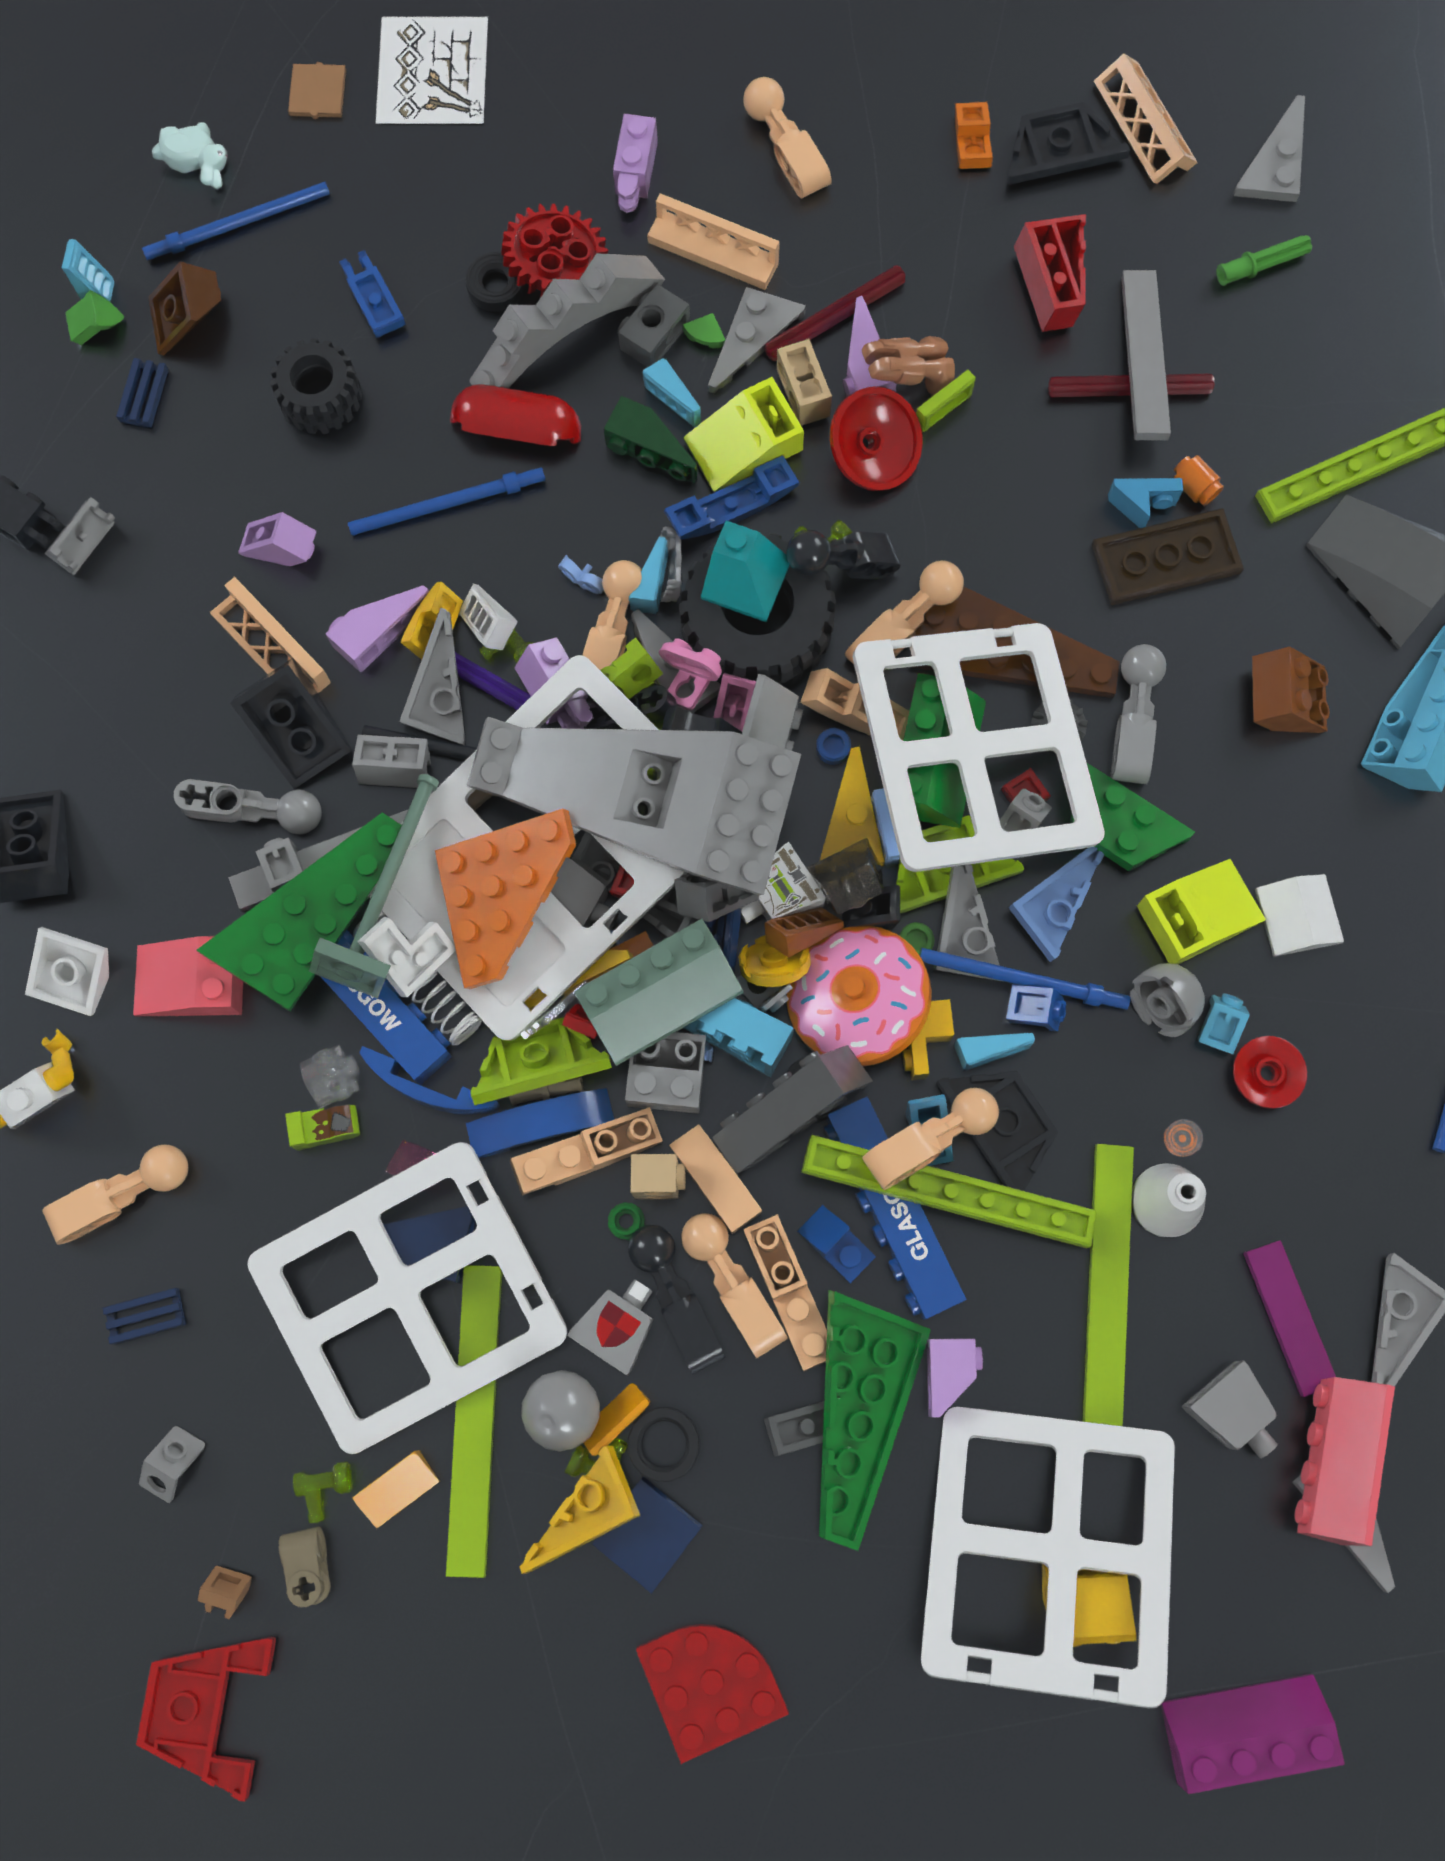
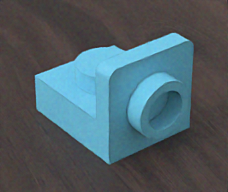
M1223 993L1222 997L1211 995L1209 1000L1211 1006L1198 1035V1042L1234 1054L1250 1014L1247 1008L1242 1005L1244 1001L1226 993Z

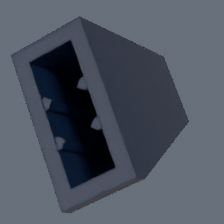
M466 1206L383 1225L402 1262L405 1265H412L474 1232L476 1221ZM464 1267L442 1280L461 1284Z

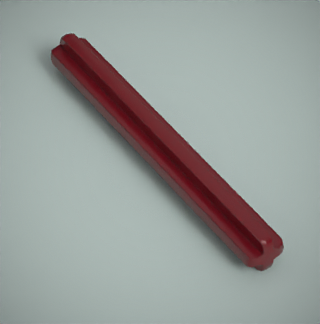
M899 265L893 266L765 344L767 356L771 361H777L778 348L807 339L811 340L853 315L857 297L863 296L866 305H869L905 283V272Z
M1166 374L1168 395L1211 394L1214 389L1213 374ZM1129 375L1051 377L1048 383V392L1051 397L1131 396Z

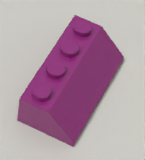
M1313 1674L1163 1701L1161 1704L1177 1784L1188 1794L1345 1765L1335 1721Z

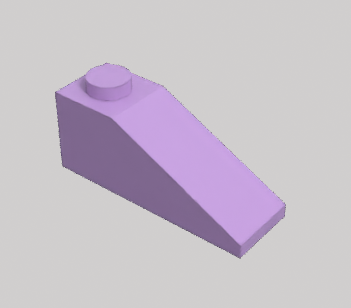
M863 296L856 298L847 376L843 379L846 396L860 389L874 386L896 391L897 384L893 381L871 378L868 371L870 365L865 362L862 355V347L865 344L880 339Z
M422 585L352 609L344 617L340 616L332 622L326 636L332 647L362 673L406 630L412 616L429 590Z

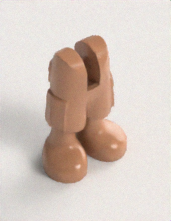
M927 336L921 339L919 343L914 339H910V337L879 339L862 347V355L865 362L870 365L868 371L872 379L893 381L900 385H916L921 383L925 377L926 389L933 396L954 380L955 363L953 358L945 357L948 345L940 337Z

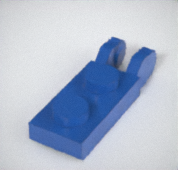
M363 250L358 253V259L365 271L355 275L350 262L346 258L339 261L347 278L346 280L375 337L378 338L406 325L380 272L376 266L372 265L367 253Z

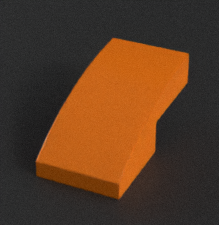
M955 103L959 169L991 168L993 156L989 136L991 123L988 103Z

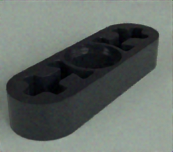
M662 685L644 688L629 699L652 723L663 721L668 707L676 706L675 697ZM597 703L589 706L593 719L586 727L584 726L585 729H622Z

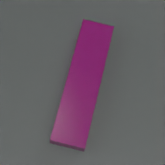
M1281 1240L1244 1252V1257L1300 1397L1314 1394L1315 1388L1321 1383L1322 1379L1336 1377L1282 1242Z

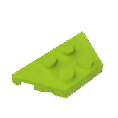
M969 815L962 818L961 828L940 824L922 830L923 838L927 842L967 838L975 835L971 816ZM899 857L896 885L900 886V914L946 899L951 867L913 872L903 866ZM1014 859L972 864V874L977 888L1021 874L1024 871L1023 864Z
M564 1018L530 1026L518 1038L512 1041H505L497 1036H493L488 1048L489 1054L483 1060L479 1070L481 1078L478 1086L472 1087L470 1091L474 1106L610 1069L612 1066L609 1055L605 1051L600 1053L592 1046L591 1040L584 1034L563 1026Z

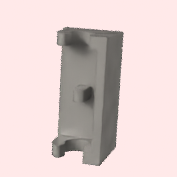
M90 497L45 552V555L74 576L113 526L115 517L111 513L107 514L99 508V503Z
M357 735L352 766L358 784L418 788L419 785L416 783L420 774H428L427 765H431V758L427 739Z

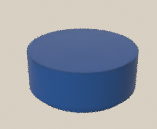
M830 728L819 735L816 743V752L824 763L837 765L843 763L848 758L851 750V740L846 732L841 729Z

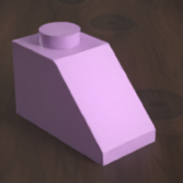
M283 512L247 524L238 554L285 566L307 562L314 551L313 540L316 530Z
M928 1339L926 1344L928 1417H941L977 1378L976 1370H982V1348L976 1347L975 1339Z

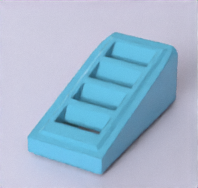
M69 239L62 269L78 296L82 299L87 292L92 290L110 302L115 284L114 279L77 240Z
M662 358L643 370V381L647 390L696 428L701 424L700 406L666 359Z
M658 537L641 571V583L629 596L630 609L632 611L639 609L644 613L656 614L659 610L660 595L662 593L669 555L668 543L665 537Z
M1033 1033L961 1037L956 1039L954 1048L962 1069L968 1071L1027 1050L1033 1045L1035 1038Z

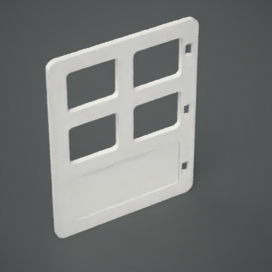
M582 655L574 656L568 660L506 721V723L522 728H540L577 691L584 690L622 729L658 730L587 657ZM476 751L436 791L430 794L382 909L409 941L429 922H437L454 944L435 850L493 831L468 804V797L476 790L466 787ZM572 826L575 835L580 829ZM591 834L634 879L632 888L591 927L585 928L550 892L545 903L541 902L531 920L534 923L521 947H517L507 964L509 968L502 980L473 989H465L456 951L436 970L498 1038L505 1041L515 1040L675 886V879L686 875L687 872ZM620 910L627 918L611 933L604 924ZM539 988L547 996L530 1011L524 1002Z

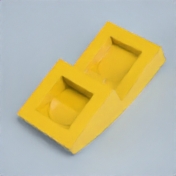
M437 582L412 616L401 639V643L422 660L440 608L450 612L453 630L463 600L443 582Z

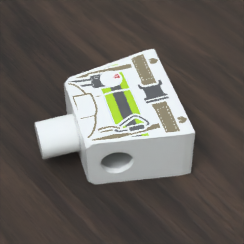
M789 842L775 852L764 895H759V900L741 907V918L746 924L761 914L768 921L777 917L824 906L825 895Z

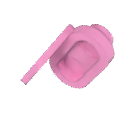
M676 638L673 642L664 643L659 650V655L669 665L679 669V672L668 688V691L676 699V705L687 710H693L710 681H717L722 673L719 664L721 658L717 653L707 648H704L702 652H694L688 643ZM691 678L695 679L693 682L695 690L692 695L687 698L678 697L677 691L679 687L689 683Z

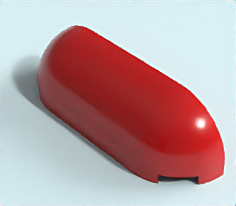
M476 384L462 390L452 404L450 423H462V430L466 432L548 446H557V439L569 440L573 444L581 440V425L576 412L567 402L555 396Z

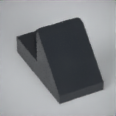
M899 885L859 891L860 896L864 895L874 898L852 909L850 908L856 900H850L848 910L849 899H856L859 896L857 891L850 892L851 897L846 896L849 892L836 894V917L844 921V928L874 926L892 931L900 922ZM865 891H869V892H871V893H873V894H876V896H874V895H872V894H870V893H867V892H866V894H865Z

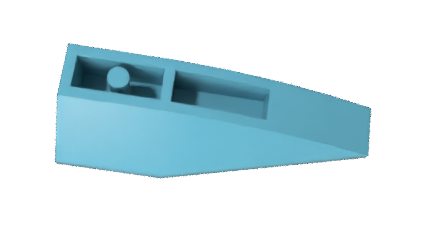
M1445 624L1386 705L1361 763L1363 768L1408 789L1442 792L1445 785Z

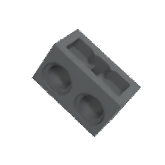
M686 874L675 879L678 914L699 920L703 919L706 922H710L759 900V895L692 874Z

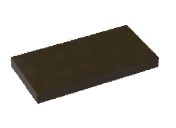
M1223 508L1093 539L1091 544L1111 605L1238 575L1244 570Z

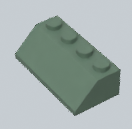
M703 919L696 921L574 991L616 1066L744 993L721 948Z

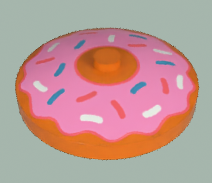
M874 926L842 928L808 948L811 965L808 972L801 979L790 984L793 988L787 993L789 998L787 1008L795 1031L812 1052L818 1051L821 1055L848 1045L864 1067L893 1058L916 1039L929 1015L932 989L927 969L918 952L910 943L889 930Z

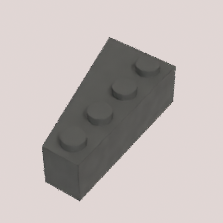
M848 1045L821 1055L818 1051L811 1053L799 1062L802 1069L794 1075L791 1072L782 1075L772 1083L775 1088L768 1095L764 1092L756 1095L746 1103V1106L749 1108L742 1115L736 1112L720 1123L723 1129L712 1138L736 1174L753 1167L790 1141L789 1135L792 1134L794 1136L817 1121L815 1117L817 1114L821 1116L847 1100L846 1094L860 1088L863 1089L873 1082Z

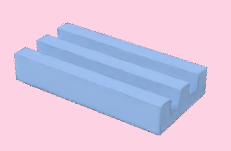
M884 788L876 789L872 792L871 801L883 851L884 865H896L900 855Z

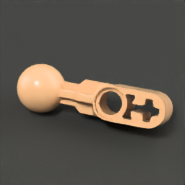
M759 77L750 82L744 92V107L753 119L766 122L769 126V137L774 144L776 159L796 194L800 198H804L830 185L832 179L829 168L810 135L805 130L800 131L795 122L788 120L782 111L784 93L779 83L769 77Z
M616 561L606 569L603 575L602 586L609 600L606 610L599 614L596 626L590 629L582 655L587 657L599 670L610 666L625 651L627 640L625 633L628 626L625 614L628 604H630L629 596L639 587L642 578V569L631 561Z
M941 560L929 564L920 576V591L910 600H902L893 610L888 609L883 612L849 646L845 652V657L854 664L853 653L862 642L886 639L899 640L914 637L915 630L924 622V614L934 604L947 605L954 602L960 596L964 586V579L960 569L949 561ZM904 648L893 649L895 657Z
M966 1089L960 1092L954 1099L950 1114L942 1119L933 1117L923 1124L916 1122L872 1148L862 1157V1160L882 1189L887 1190L934 1161L941 1154V1151L952 1145V1139L958 1134L964 1132L969 1135H981L990 1131L995 1126L999 1116L997 1101L993 1095L984 1089Z
M155 1146L144 1154L140 1162V1169L127 1176L117 1174L108 1180L100 1179L93 1181L47 1205L42 1209V1212L56 1244L61 1245L71 1242L117 1218L122 1213L121 1209L134 1203L137 1194L149 1188L159 1192L176 1189L184 1182L188 1174L187 1158L175 1146Z
M697 1214L691 1217L682 1229L681 1241L683 1248L692 1258L699 1261H707L715 1275L713 1284L721 1295L722 1303L757 1359L787 1340L788 1336L754 1280L748 1277L742 1265L733 1263L727 1253L726 1247L729 1234L724 1222L713 1214Z

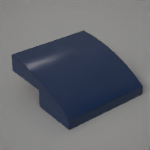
M642 1477L631 1491L641 1516L596 1538L592 1545L652 1593L703 1525L646 1478Z

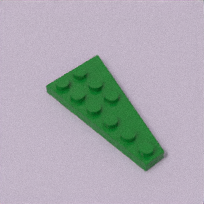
M384 813L379 814L196 951L283 1008L291 1011L316 975L309 972L319 938L335 944L339 942L375 890L402 825Z
M831 1290L828 1291L819 1536L858 1551L931 1329Z

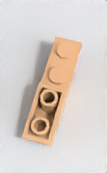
M649 1107L583 1130L579 1135L510 1159V1164L521 1194L525 1195L553 1184L555 1186L609 1166L630 1157L631 1154L640 1153L660 1144L663 1140Z
M778 1215L743 1229L803 1372L825 1363L827 1329Z

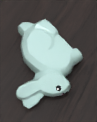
M201 122L197 126L177 129L175 126L165 127L160 130L159 142L152 149L154 159L163 160L171 169L182 173L201 169L200 180L203 184L211 185L216 190L222 187L220 171L226 164L227 151L222 145L214 144L210 138V130L206 123Z

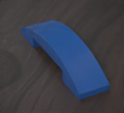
M782 455L754 468L753 475L699 500H697L695 495L665 508L664 512L680 540L694 538L721 530L726 520L738 523L756 514L799 486V481Z
M363 1046L359 1052L369 1067L388 1085L402 1095L424 1106L448 1113L468 1115L498 1112L500 1104L497 1100L474 1106L470 1093L471 1090L463 1086L457 1100L397 1076L401 1065L395 1059Z
M604 1088L560 1096L508 1109L468 1122L466 1127L470 1145L475 1150L478 1158H483L510 1151V1148L577 1131L581 1133L583 1130L615 1119L608 1090Z

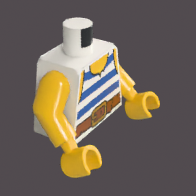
M56 1029V1035L52 1040L44 1037L41 1042L52 1054V1062L31 1070L0 1090V1129L6 1125L10 1129H16L75 1091L71 1085L74 1079V1071L70 1053L68 1052L72 1047V1043L59 1029Z

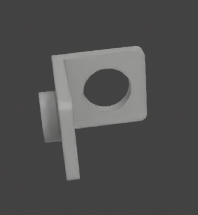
M741 974L737 977L743 989V995L753 1006L762 1012L770 1009L773 1013L789 999L785 994L793 988L790 984L767 987L763 993L755 994L749 990L748 981Z
M174 1426L143 1461L139 1480L140 1486L165 1502L170 1503L174 1499L178 1479L204 1450L205 1443L182 1428ZM151 1476L159 1478L164 1483L166 1489L157 1486L151 1479Z

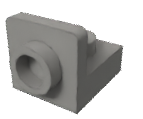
M1023 788L1010 803L1000 819L1001 828L1006 832L1038 828L1052 807L1040 795Z
M289 837L286 839L276 838L270 840L264 845V848L255 851L269 887L273 892L304 871L296 853L298 851L297 847Z

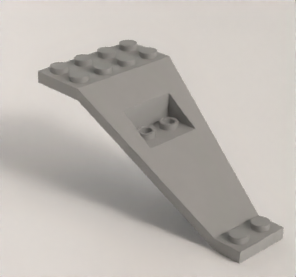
M487 717L466 787L499 796L543 815L562 808L569 811L571 824L575 828L689 874L756 895H764L801 754L734 731L522 728ZM649 768H653L657 772V779L655 781L650 780L647 776ZM640 802L648 807V812L645 816L638 812L637 807Z

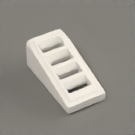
M478 584L472 585L459 612L477 639L486 648L503 650L518 622Z

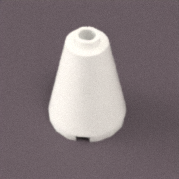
M1167 1163L1154 1165L1146 1169L1136 1179L1132 1187V1207L1135 1219L1146 1231L1159 1237H1178L1194 1229L1203 1216L1206 1199L1205 1186L1197 1176L1181 1166Z

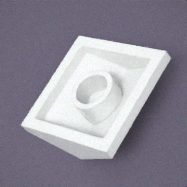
M1325 874L1296 876L1255 889L1260 910L1266 919L1264 925L1273 957L1344 942Z
M44 927L38 928L25 995L88 1016L94 1015L109 979L108 948Z

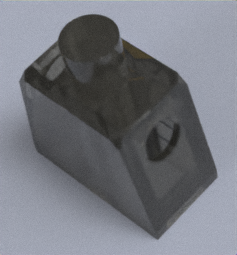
M867 838L807 867V870L825 895V902L837 914L852 908H860L868 900L880 895L884 891L882 867Z

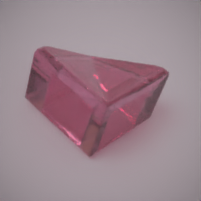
M403 1140L385 1172L395 1176L436 1153Z

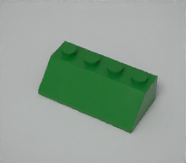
M918 673L903 741L950 736L936 676ZM966 688L975 726L980 731L986 700ZM954 763L908 768L907 772L919 821L961 828L966 796L958 766Z

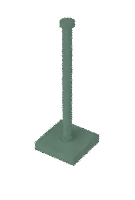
M420 774L416 783L419 786L350 949L319 938L309 972L378 999L391 965L363 955L365 951L357 941L376 925L432 791H436L439 785V781L428 774Z

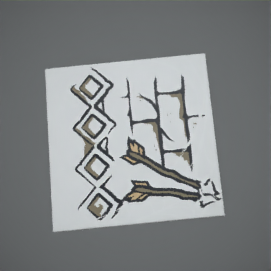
M382 17L376 124H483L488 17Z

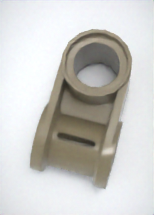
M318 1526L281 1535L279 1538V1554L284 1568L289 1600L298 1607H309L323 1602L329 1595L331 1582L326 1559V1541L321 1527ZM314 1583L315 1591L304 1593L303 1585Z

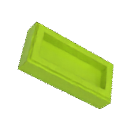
M966 370L917 408L916 415L922 432L927 431L972 396L976 377L969 370Z

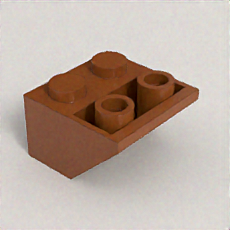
M1290 646L1252 656L1254 722L1271 731L1327 732V719L1329 718L1330 710L1326 701V686L1328 685L1329 678L1325 666Z

